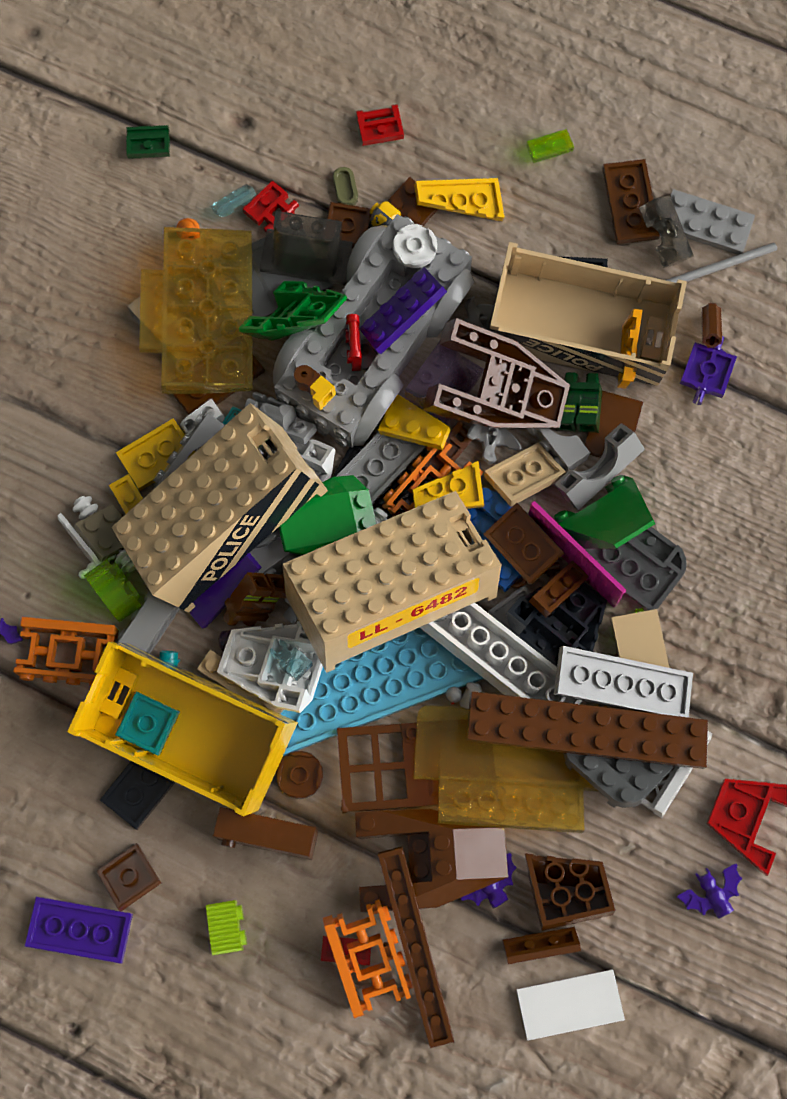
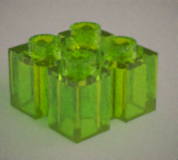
M106 559L84 575L118 622H121L141 607L138 601L141 596L130 581H127L128 579L116 563L111 565Z

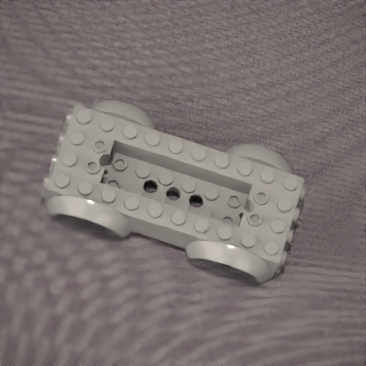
M396 214L389 225L374 226L366 230L355 244L347 265V285L341 292L347 296V300L325 324L292 334L281 348L274 365L273 384L277 401L294 406L297 418L316 424V429L324 436L328 434L335 438V442L342 447L348 446L352 448L353 446L364 445L404 385L399 376L425 338H433L439 335L445 323L448 322L475 282L471 274L472 256L466 250L452 246L445 238L435 236L437 239L435 258L424 267L445 288L447 293L381 355L360 331V345L368 346L369 353L362 356L361 371H352V365L347 364V350H350V344L346 343L345 329H349L346 324V315L358 314L360 328L368 318L380 309L382 304L386 303L399 288L403 287L416 272L423 268L404 266L396 259L393 253V240L397 232L407 225L414 224L410 218L402 217ZM301 365L310 366L335 386L336 395L321 411L314 406L312 395L307 391L300 390L296 386L294 371Z

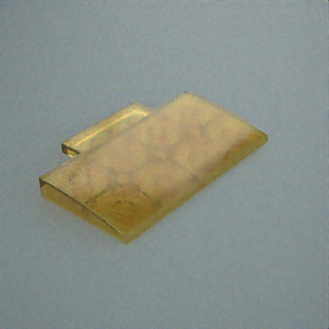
M164 227L163 270L141 269L139 352L162 353L161 393L252 391V336L243 334L238 329L252 316V231Z

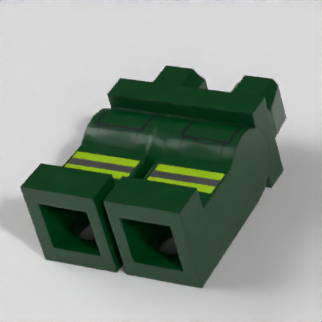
M566 372L564 380L570 384L560 428H555L556 431L576 432V428H578L579 432L599 433L602 388L598 374L588 373L586 374V382H578L579 376L577 373Z

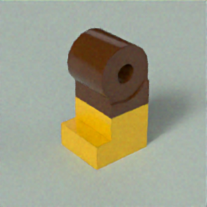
M301 365L295 369L294 378L296 386L300 390L310 393L314 406L321 411L336 395L335 386L308 365Z

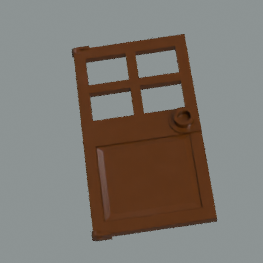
M468 719L337 728L342 814L357 811L488 801L499 802L500 795L496 783L493 746L487 743L466 741ZM401 733L404 761L380 763L378 734ZM371 735L373 764L349 765L347 737ZM404 769L407 799L384 800L381 771ZM374 772L376 801L352 803L350 773Z

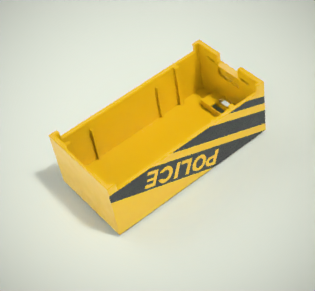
M108 642L95 670L97 675L85 701H81L67 732L87 739L235 810V813L246 816L258 811L298 722L131 644ZM116 681L120 683V686L112 701L108 697ZM124 686H127L130 689L123 704L116 703ZM135 692L144 694L180 711L159 756L115 735Z

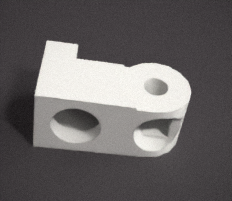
M210 399L183 419L180 426L185 433L191 434L195 428L193 422L200 413L204 415L207 412L221 423L225 417L214 401Z

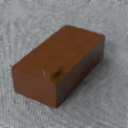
M220 807L213 837L222 841V846L235 848L236 844L312 860L318 830L316 827L256 814L242 816L235 813L233 809Z

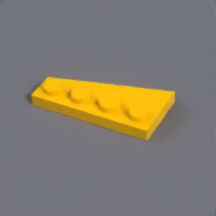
M498 178L416 181L414 184L417 205L497 221H503L505 218Z

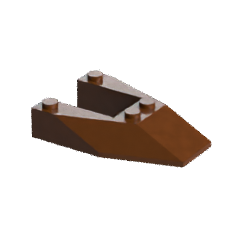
M458 318L445 323L440 345L486 362L477 397L442 384H436L428 388L423 410L443 417L490 428H560L570 384L515 340Z
M433 809L355 812L357 838L407 836L410 877L419 909L441 907L509 877L504 827ZM386 885L359 887L360 912L368 913L366 905L376 904L375 901L379 899L382 907L387 905L388 911H393Z

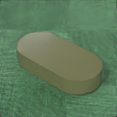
M347 167L337 168L333 173L337 202L355 206L358 202V192L353 171Z

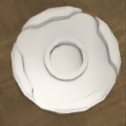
M412 224L401 228L397 232L393 240V253L401 264L410 268H421L428 265L435 258L437 239L430 229H426L419 224Z

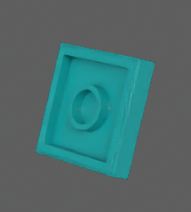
M135 692L115 735L159 756L180 711L144 694Z

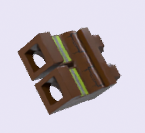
M247 572L230 598H227L224 602L227 611L223 616L227 624L235 626L238 621H243L247 626H254L257 621L266 622L269 618L268 614L273 612L276 602L280 598H287L284 577L280 574L264 575V573Z

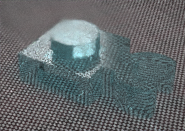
M279 640V645L283 649L280 652H276L271 648V656L276 660H281L278 663L279 667L297 682L313 666V663L296 647L289 651L286 642Z

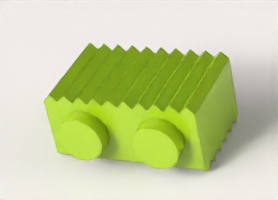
M236 900L206 905L212 955L244 951L243 945H247L246 931L241 930L240 920H244L242 905H238Z

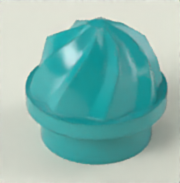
M167 650L159 652V658L178 666L180 662L178 652Z

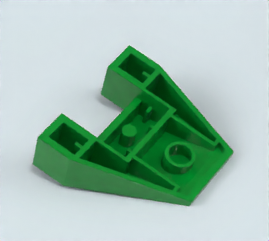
M625 475L614 477L611 483L605 486L608 492L607 495L578 513L568 510L560 511L554 515V520L584 549H616L655 525L633 478Z

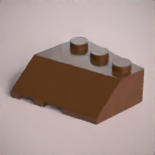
M525 853L530 886L541 931L612 916L616 911L602 861L574 858L564 859L556 858L555 856L545 857Z

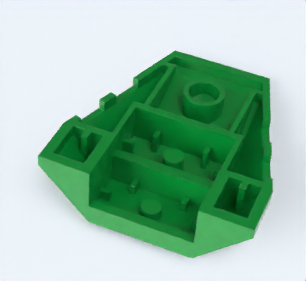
M283 281L273 292L278 308L270 317L250 316L238 329L239 332L257 339L277 340L325 324L347 300V296L329 289L326 292L321 291L320 287L316 285L313 288L308 287L307 283L303 281Z
M354 475L332 477L322 482L328 491L322 497L316 494L279 526L284 552L305 555L376 525L369 489Z

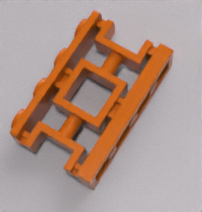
M446 442L443 450L436 456L445 465L439 472L432 465L427 466L423 471V466L438 450L427 446L428 452L424 457L419 455L412 463L414 467L409 474L405 472L398 479L397 482L400 485L395 490L391 488L383 497L385 502L382 504V507L389 510V513L392 515L399 508H402L405 512L414 509V502L409 505L403 499L393 504L394 500L411 481L413 484L409 487L408 491L412 494L413 489L417 488L428 474L434 479H440L447 476L451 471L461 470L472 463L468 461L460 468L446 455L452 447L450 443Z
M22 617L20 626L23 629L20 636L23 639L31 640L28 660L16 659L17 665L14 667L13 672L20 676L19 679L25 681L43 678V682L57 683V680H65L66 684L80 685V682L89 683V686H92L96 675L72 673L71 671L81 672L83 659L94 660L92 671L95 673L102 657L104 646L106 647L108 642H115V639L118 638L119 630L115 625ZM33 632L54 633L50 636L49 647L39 646L40 635ZM77 636L97 637L95 651L85 650L86 640L83 637ZM58 642L77 644L74 664L55 662ZM37 655L47 656L46 667L48 669H55V671L25 667L35 668Z
M380 899L375 901L376 904L366 905L369 917L345 924L342 913L334 918L332 915L323 918L324 928L354 1018L363 1016V1011L373 1010L370 1001L372 997L393 990L397 1002L402 997H406V1000L411 998L409 990L413 989L409 974L404 975L401 968L406 966L402 951L396 952L394 944L399 943L394 928L389 930L387 921L391 920L387 905L382 907ZM378 913L387 938V942L384 943L380 933L368 937L365 930L377 925L374 915ZM339 926L343 936L356 932L358 941L347 944L349 955L346 956L336 929ZM378 945L384 962L360 970L355 952ZM394 959L402 987L397 988L395 979L382 982L380 974L392 971L389 960ZM351 973H356L358 982L371 978L373 986L362 989L364 998L362 1001L359 999Z

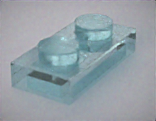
M245 184L210 206L215 214L220 217H226L232 214L239 205L248 204L252 197L256 196L253 187Z

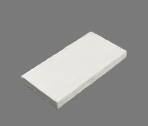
M613 969L516 989L527 1041L625 1020Z

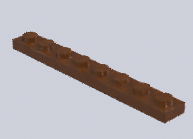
M403 847L378 852L429 1046L434 1048L453 1043V1032Z

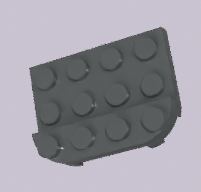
M653 527L648 528L616 549H586L626 589L625 593L647 610H654L660 607L683 577L687 566L682 548L679 545H675Z
M563 752L567 768L569 770L572 768L603 794L608 799L607 804L614 808L616 806L622 808H635L673 768L671 765Z

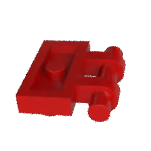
M271 181L243 208V212L258 226L266 221L268 224L263 229L270 235L274 230L277 231L281 227V223L287 217L291 218L295 214L294 211L299 207V204L295 200L287 204L285 201L289 198L288 193L274 181ZM277 208L281 209L282 211L276 217L272 215Z

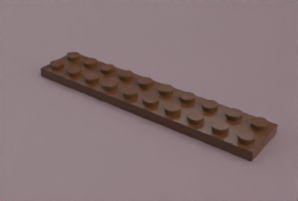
M472 691L469 700L466 741L705 769L707 767L708 720Z

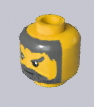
M388 201L374 204L369 212L371 214L370 223L373 226L389 225L396 214L401 216V212Z

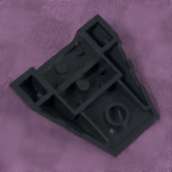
M584 582L548 617H545L529 602L543 588L539 587L532 593L519 597L506 613L511 631L557 667L559 648L561 646L593 652L595 642L598 640V630L603 620L607 600Z

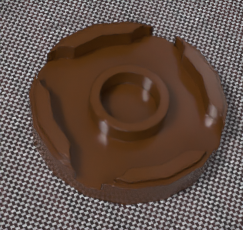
M305 751L289 753L280 761L276 770V781L281 791L288 797L295 799H305L314 795L321 787L324 778L323 768L319 760L311 753Z

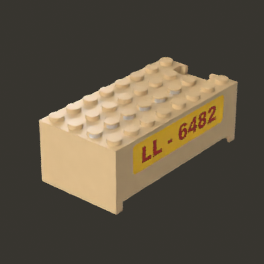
M456 491L283 563L286 597L326 673L334 670L335 665L484 598H487L489 601L497 597L501 563L486 539L482 540L470 520L471 515Z

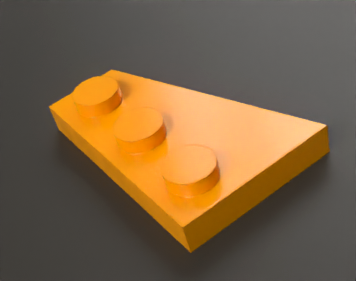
M633 309L622 326L621 354L631 355V353H636L637 357L642 310ZM625 366L623 374H618L617 388L626 389L634 381L636 372H633L634 368Z

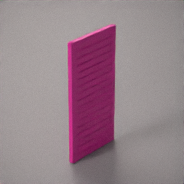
M535 501L531 502L528 514L563 550L564 554L561 557L568 564L574 561L589 576L586 581L615 608L626 592V589Z

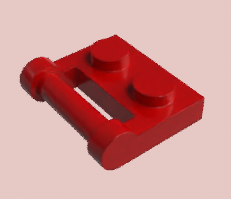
M398 104L378 110L356 111L363 146L404 139ZM392 116L391 118L365 122V120Z
M348 314L346 315V324L349 329H345L346 343L350 344V350H347V364L352 365V371H361L362 353L360 347L359 315Z

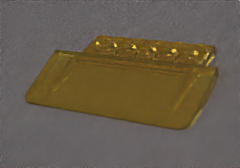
M426 705L420 708L416 724L414 779L439 780L438 823L571 833L584 832L583 790H598L573 768L569 770L567 768L563 752L466 741L469 709Z

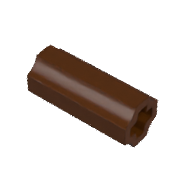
M708 303L702 307L701 312L702 343L707 348H715L722 343L721 307H718L716 303Z

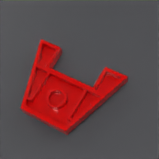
M724 779L706 824L759 871L768 876L776 853L755 844L754 841L769 801L771 800L787 807V784Z

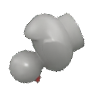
M469 682L466 684V689L462 694L458 687H450L446 692V698L451 702V705L459 702L462 709L469 711L470 693L472 691L482 692V688L478 683Z

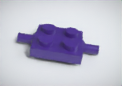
M723 336L722 343L715 348H707V346L696 342L693 345L680 384L696 390L692 401L694 404L698 400L697 405H701L705 394H711L719 398L724 396L737 356L728 354L721 349L725 339Z

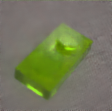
M567 129L528 140L526 144L533 163L572 152L574 149Z

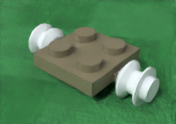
M91 496L79 497L74 502L73 507L74 512H80L79 519L81 520L75 523V531L94 552L100 562L117 554L115 564L123 565L121 572L130 573L136 569L135 565L111 528L123 516L113 504L96 512L98 505H91Z

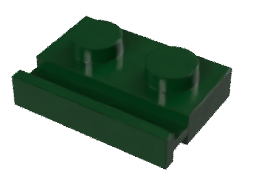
M169 125L126 127V155L128 159L170 157Z

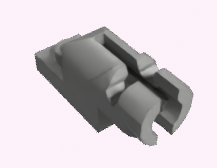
M254 392L252 395L255 400L248 398L245 403V407L251 403L283 427L294 442L305 445L317 431L316 424L297 418L294 406L279 402L272 397L267 398L266 395Z

